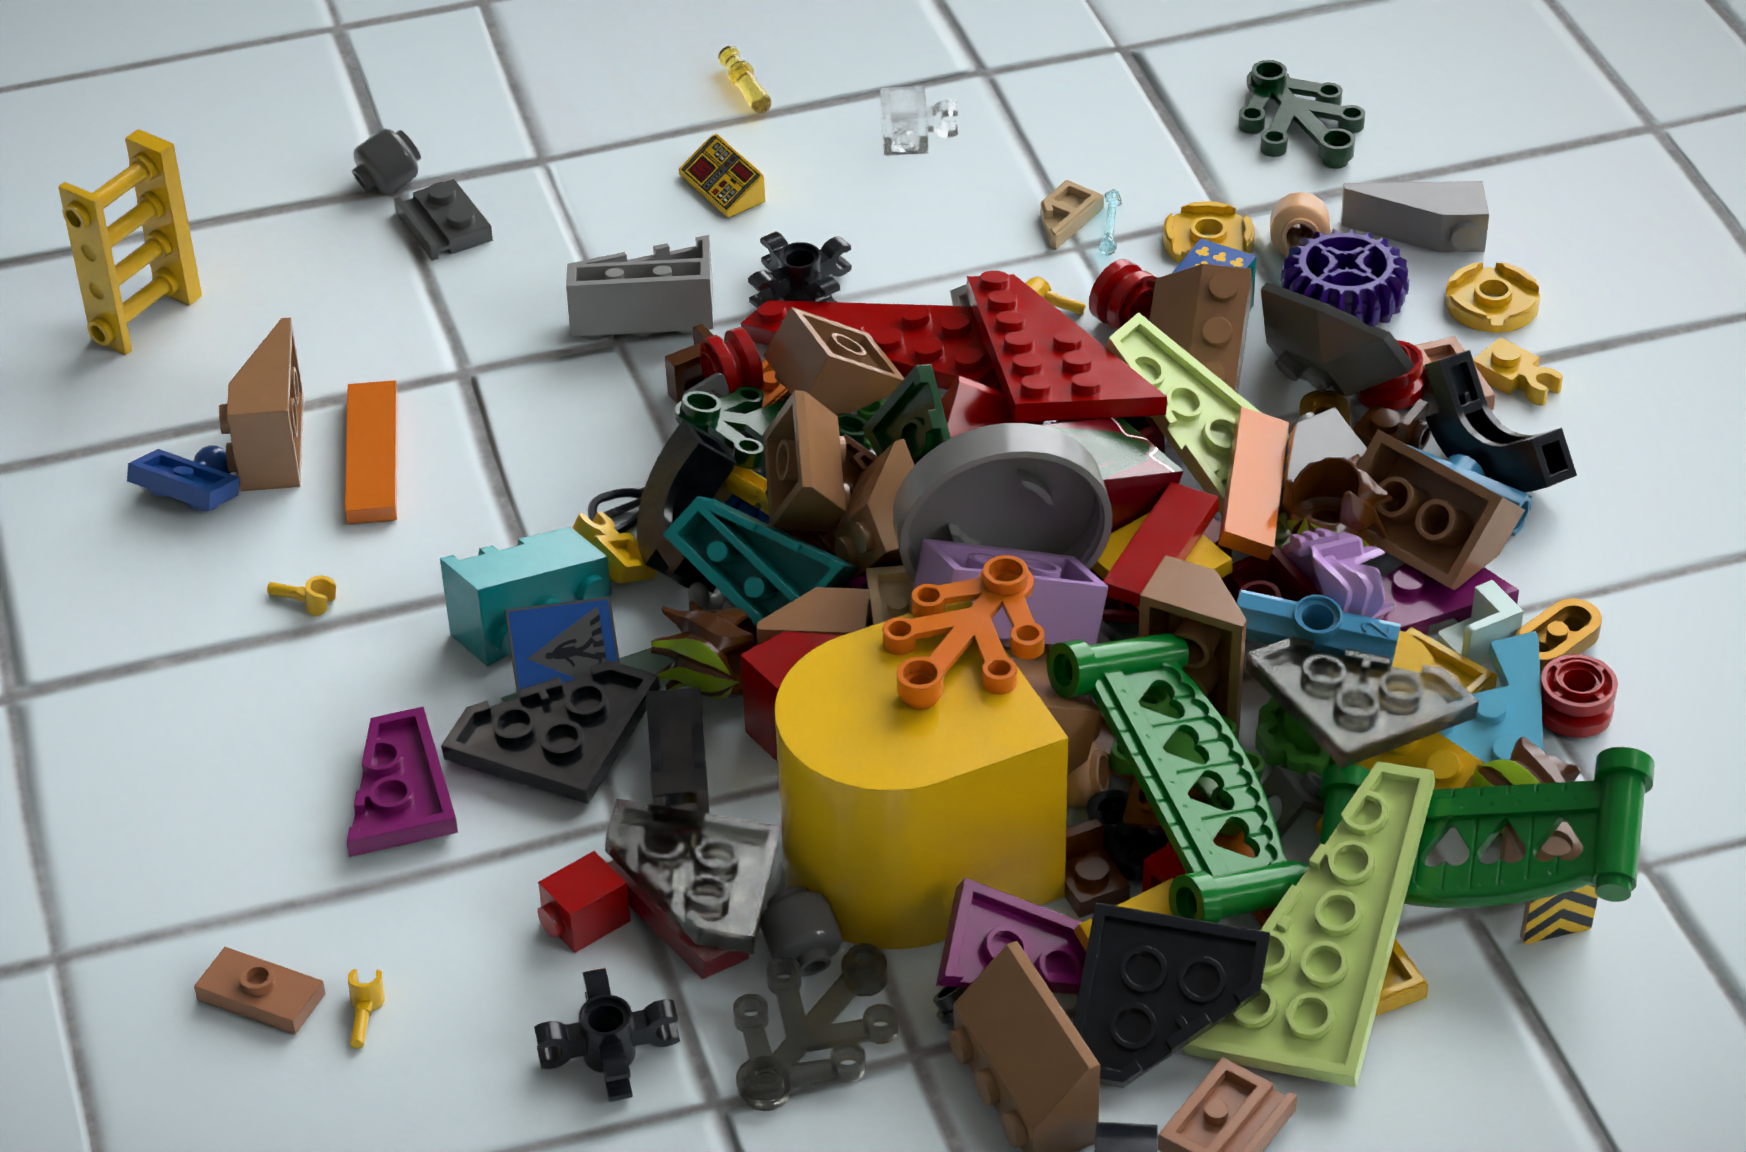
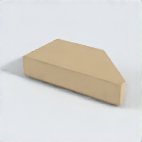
M1066 180L1040 202V216L1050 248L1057 250L1104 208V195Z

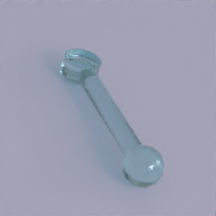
M1112 189L1104 194L1108 209L1105 234L1099 243V250L1106 256L1112 255L1117 249V244L1113 237L1117 207L1122 205V199L1116 189Z

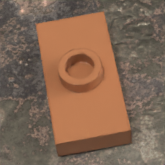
M228 947L222 949L194 985L197 1000L295 1035L326 994L323 980Z

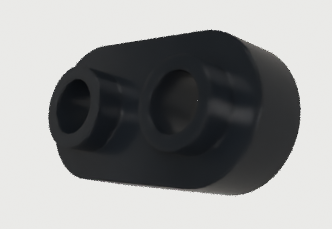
M1111 789L1095 794L1087 803L1086 822L1096 818L1101 821L1105 827L1104 848L1126 880L1143 882L1144 859L1168 845L1167 841L1157 830L1129 828L1123 822V815L1129 797L1128 792Z

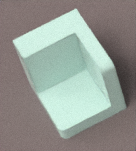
M1490 580L1475 587L1471 618L1440 630L1438 642L1473 662L1482 665L1491 661L1488 655L1490 641L1512 637L1521 628L1523 610L1493 580Z

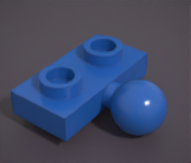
M217 445L203 447L196 453L193 461L157 449L129 462L127 471V482L147 488V491L152 495L170 496L184 501L190 508L199 511L214 510L217 506L238 496L240 477L230 474L231 472L228 471L226 450Z

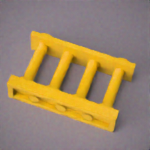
M137 129L125 138L129 166L93 193L67 182L58 186L63 207L62 213L66 221L88 323L87 329L91 340L124 355L132 351L127 323L162 296H169L189 306L202 297L174 144L140 129ZM135 186L137 205L107 227L103 209ZM142 226L145 243L115 265L111 248ZM150 263L152 281L122 302L119 286Z

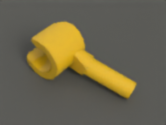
M1036 276L1025 282L1053 306L1077 314H1084L1085 303L1051 292L1050 285L1042 277Z
M323 575L310 578L306 582L305 587L269 582L267 593L304 602L305 609L309 614L320 616L327 611V600L333 601L336 599V583L330 577Z
M357 969L351 970L348 974L350 1003L354 1008L355 1014L350 1039V1046L359 1049L364 1047L371 1011L381 1007L385 1001L382 972L379 969L376 970V978L369 983H359Z

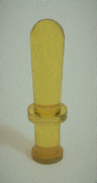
M735 46L724 47L719 52L718 59L728 69L729 80L732 84L739 86L755 112H767L771 107V97L754 77L753 67L749 62L741 59L740 53Z

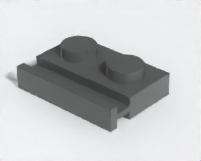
M455 179L437 182L428 188L413 192L412 199L403 201L401 197L394 198L397 216L432 261L438 259V253L446 250L450 254H454L493 241L491 225Z

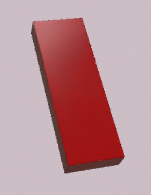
M1171 482L1104 578L1103 582L1108 586L1107 597L1140 607V594L1165 555L1185 561L1218 512L1219 496Z

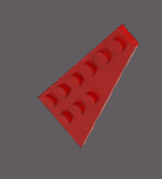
M994 270L983 272L980 276H967L966 294L1014 422L1166 415L1167 396L1016 275H1008L1005 272Z
M768 300L740 323L753 342L769 346L788 311L793 307L869 333L904 379L916 365L932 364L937 387L948 390L958 375L988 387H992L999 381L971 306Z

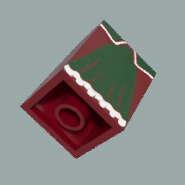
M1121 417L1041 425L1059 430L1080 442L1094 457L1100 468L1111 503V533L1151 512L1171 482L1180 483L1184 471Z

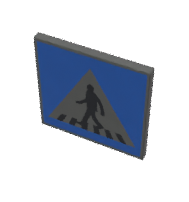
M610 596L505 610L517 698H519L518 690L558 677L562 683L590 675V667L607 661L620 663Z

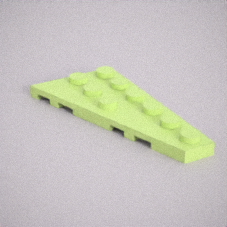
M1138 312L1109 337L1105 347L1167 396L1166 415L1151 416V418L1203 491L1219 496L1218 512L1222 516L1235 419L1241 406L1257 412L1260 411ZM1285 512L1278 514L1275 545L1280 550H1282L1283 545L1290 543V535H1292L1285 522L1287 519Z
M1376 762L1342 811L1341 822L1325 845L1320 843L1309 859L1310 866L1296 886L1293 884L1290 886L1260 930L1270 932L1260 995L1182 1048L1184 1055L1219 1061L1223 1057L1241 1066L1357 1088L1435 785L1434 770Z

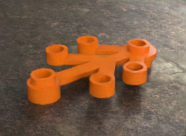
M999 555L989 559L984 564L978 578L942 585L921 584L914 588L911 593L912 613L916 618L895 617L884 623L882 628L883 647L887 652L894 655H905L912 652L917 646L918 639L947 634L929 657H912L903 661L898 666L897 693L908 707L924 710L936 704L943 694V677L973 641L983 662L982 685L984 689L999 695L1014 690L1017 684V666L1012 659L1006 656L992 622V618L1001 607H1003L1012 626L1010 632V650L1012 654L1025 660L1035 659L1043 654L1045 649V631L1042 626L1034 622L1026 603V599L1031 596L1034 589V578L1028 570L1027 564L1022 559L1012 555ZM976 600L970 608L945 612L946 604Z

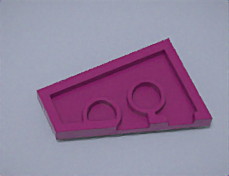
M424 707L370 718L362 759V779L360 789L356 791L354 800L355 815L353 825L349 827L347 837L349 857L458 833L456 816Z

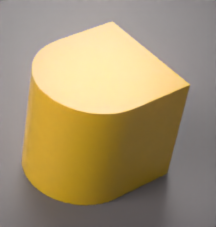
M965 601L946 604L945 612L970 608L972 602ZM912 612L899 616L908 619L916 618ZM884 621L823 643L803 656L789 670L780 685L775 701L785 883L787 889L802 886L808 888L809 891H816L824 895L831 905L843 941L877 949H910L944 941L946 939L955 890L964 878L971 879L1039 906L1065 897L1068 737L1018 667L1017 684L1014 690L1000 695L988 692L982 685L983 662L973 641L943 677V694L936 704L924 710L912 709L904 703L897 693V668L903 661L909 658L929 657L947 634L918 639L917 646L912 652L905 655H894L887 652L883 647L882 628L886 622ZM1004 649L1006 656L1012 659L1010 655L1007 653V651Z

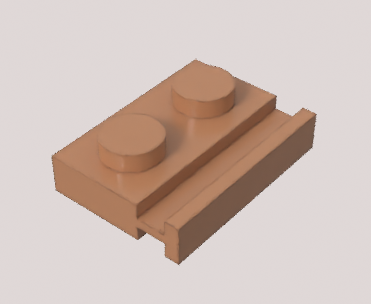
M1222 1057L1158 1134V1150L1161 1152H1263L1296 1111L1297 1095L1288 1092L1286 1096L1273 1089L1274 1083Z

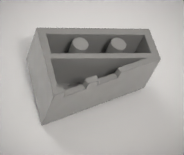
M710 236L695 237L696 246L670 251L667 243L653 246L654 255L627 260L626 253L622 252L568 263L566 291L570 336L600 339L611 334H631L638 337L649 336L655 332L671 331L693 334V327L699 324H703L708 330L713 329Z

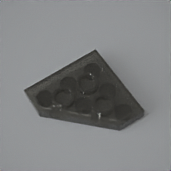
M1290 637L1248 652L1245 669L1342 768L1476 718L1479 701L1443 668L1423 664L1421 673L1389 666L1391 657L1348 648L1346 649L1345 656L1313 650L1314 641Z
M617 798L606 832L605 852L696 945L754 954L780 844L781 826Z

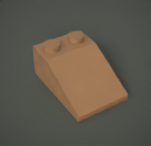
M291 317L279 320L229 382L227 404L219 405L221 433L230 434L231 442L226 443L228 471L237 472L238 477H240L239 485L241 491L301 486L304 391Z

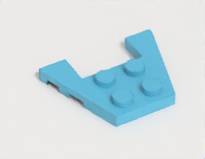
M1536 631L1490 641L1488 655L1502 687L1426 704L1410 710L1411 716L1482 760L1484 764L1493 760L1510 759L1516 741L1522 736L1543 750L1539 637ZM1365 719V726L1373 735L1385 723V721L1376 722Z

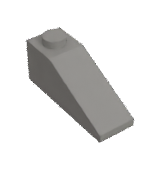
M1483 181L1343 184L1341 226L1366 233L1371 232V234L1436 252H1485L1489 210Z

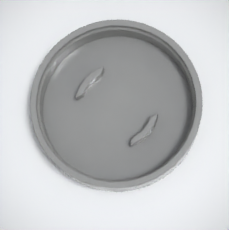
M1003 423L984 426L959 434L938 445L920 459L909 471L897 492L893 507V526L903 566L913 583L915 582L923 539L1069 555L1077 558L1090 570L1100 558L1109 540L1112 528V508L1100 468L1091 453L1080 442L1059 430L1028 423Z

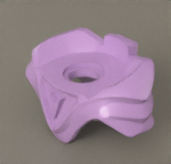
M1324 528L1315 529V533L1305 531L1302 535L1292 534L1290 535V543L1283 545L1281 551L1324 596L1332 598L1337 602L1343 612L1382 620L1384 615L1394 611V603L1384 602V587L1380 571L1375 567L1361 565L1370 559L1385 554L1380 548L1374 546L1363 547L1362 539L1356 535L1344 531L1334 533Z

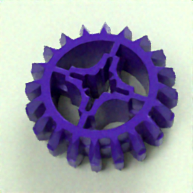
M1334 228L1331 234L1327 235L1315 232L1313 239L1300 238L1298 246L1290 247L1289 254L1284 259V266L1281 268L1282 288L1326 303L1357 317L1364 324L1376 328L1378 322L1389 323L1392 314L1401 312V307L1409 291L1410 280L1408 279L1407 260L1400 257V249L1389 247L1387 239L1374 240L1371 232L1359 235L1355 234L1353 229H1351L1348 233H1339Z

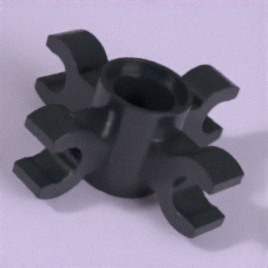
M777 231L760 238V243L770 253L761 257V262L772 272L758 271L748 278V283L759 292L749 297V302L758 309L766 301L779 300L781 297L784 301L837 302L831 294L840 291V285L829 275L843 276L852 269V265L840 256L851 250V245L842 237L837 236L829 239L820 250L813 244L806 242L788 244L784 236Z
M605 968L582 972L586 988V1002L579 1011V1022L565 1025L557 1021H548L534 1026L541 1069L557 1068L566 1064L571 1058L583 1056L589 1068L604 1074L609 1102L632 1098L629 1065L635 1058V1046L651 1044L656 1047H667L680 1042L676 1025L678 1016L674 1000H658L649 1004L643 1010L632 1012L630 1005L624 999L611 995Z

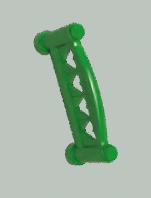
M1164 633L1088 645L1082 640L1054 644L1047 657V674L1053 690L1063 698L1092 694L1187 873L1175 877L1170 885L1169 906L1172 916L1219 923L1222 918L1277 907L1290 886L1298 884L1309 866L1294 860L1287 861L1267 797L1247 755L1213 704L1183 671L1182 668L1187 665L1189 660V649L1186 641L1181 636ZM1150 687H1161L1168 693L1170 697L1169 704L1178 711L1180 719L1141 707L1139 700ZM1183 731L1192 737L1194 750L1203 757L1205 764H1197L1167 753L1163 746L1174 732ZM1209 777L1217 783L1219 787L1218 795L1228 803L1230 810H1222L1191 799L1188 792L1198 778ZM1224 824H1236L1242 829L1244 842L1253 849L1255 857H1247L1215 845L1213 839Z
M1612 747L1601 751L1597 755L1594 780L1433 789L1404 904L1434 908L1493 907L1546 898L1589 885L1595 886L1596 895L1603 900L1621 902L1629 899L1631 891L1637 886L1644 796L1653 787L1655 768L1653 758L1639 749ZM1340 763L1328 766L1323 770L1319 797L1325 805L1319 845L1320 843L1325 845L1341 822L1342 811L1370 773L1369 769L1355 764ZM1567 822L1583 845L1582 853L1573 860H1563L1556 856L1550 861H1539L1537 859L1539 850L1560 824ZM1506 824H1510L1526 848L1524 857L1515 863H1507L1503 859H1499L1492 864L1480 862L1484 851ZM1456 828L1469 849L1468 859L1463 864L1457 866L1450 865L1446 861L1434 867L1425 865L1426 857L1448 830Z

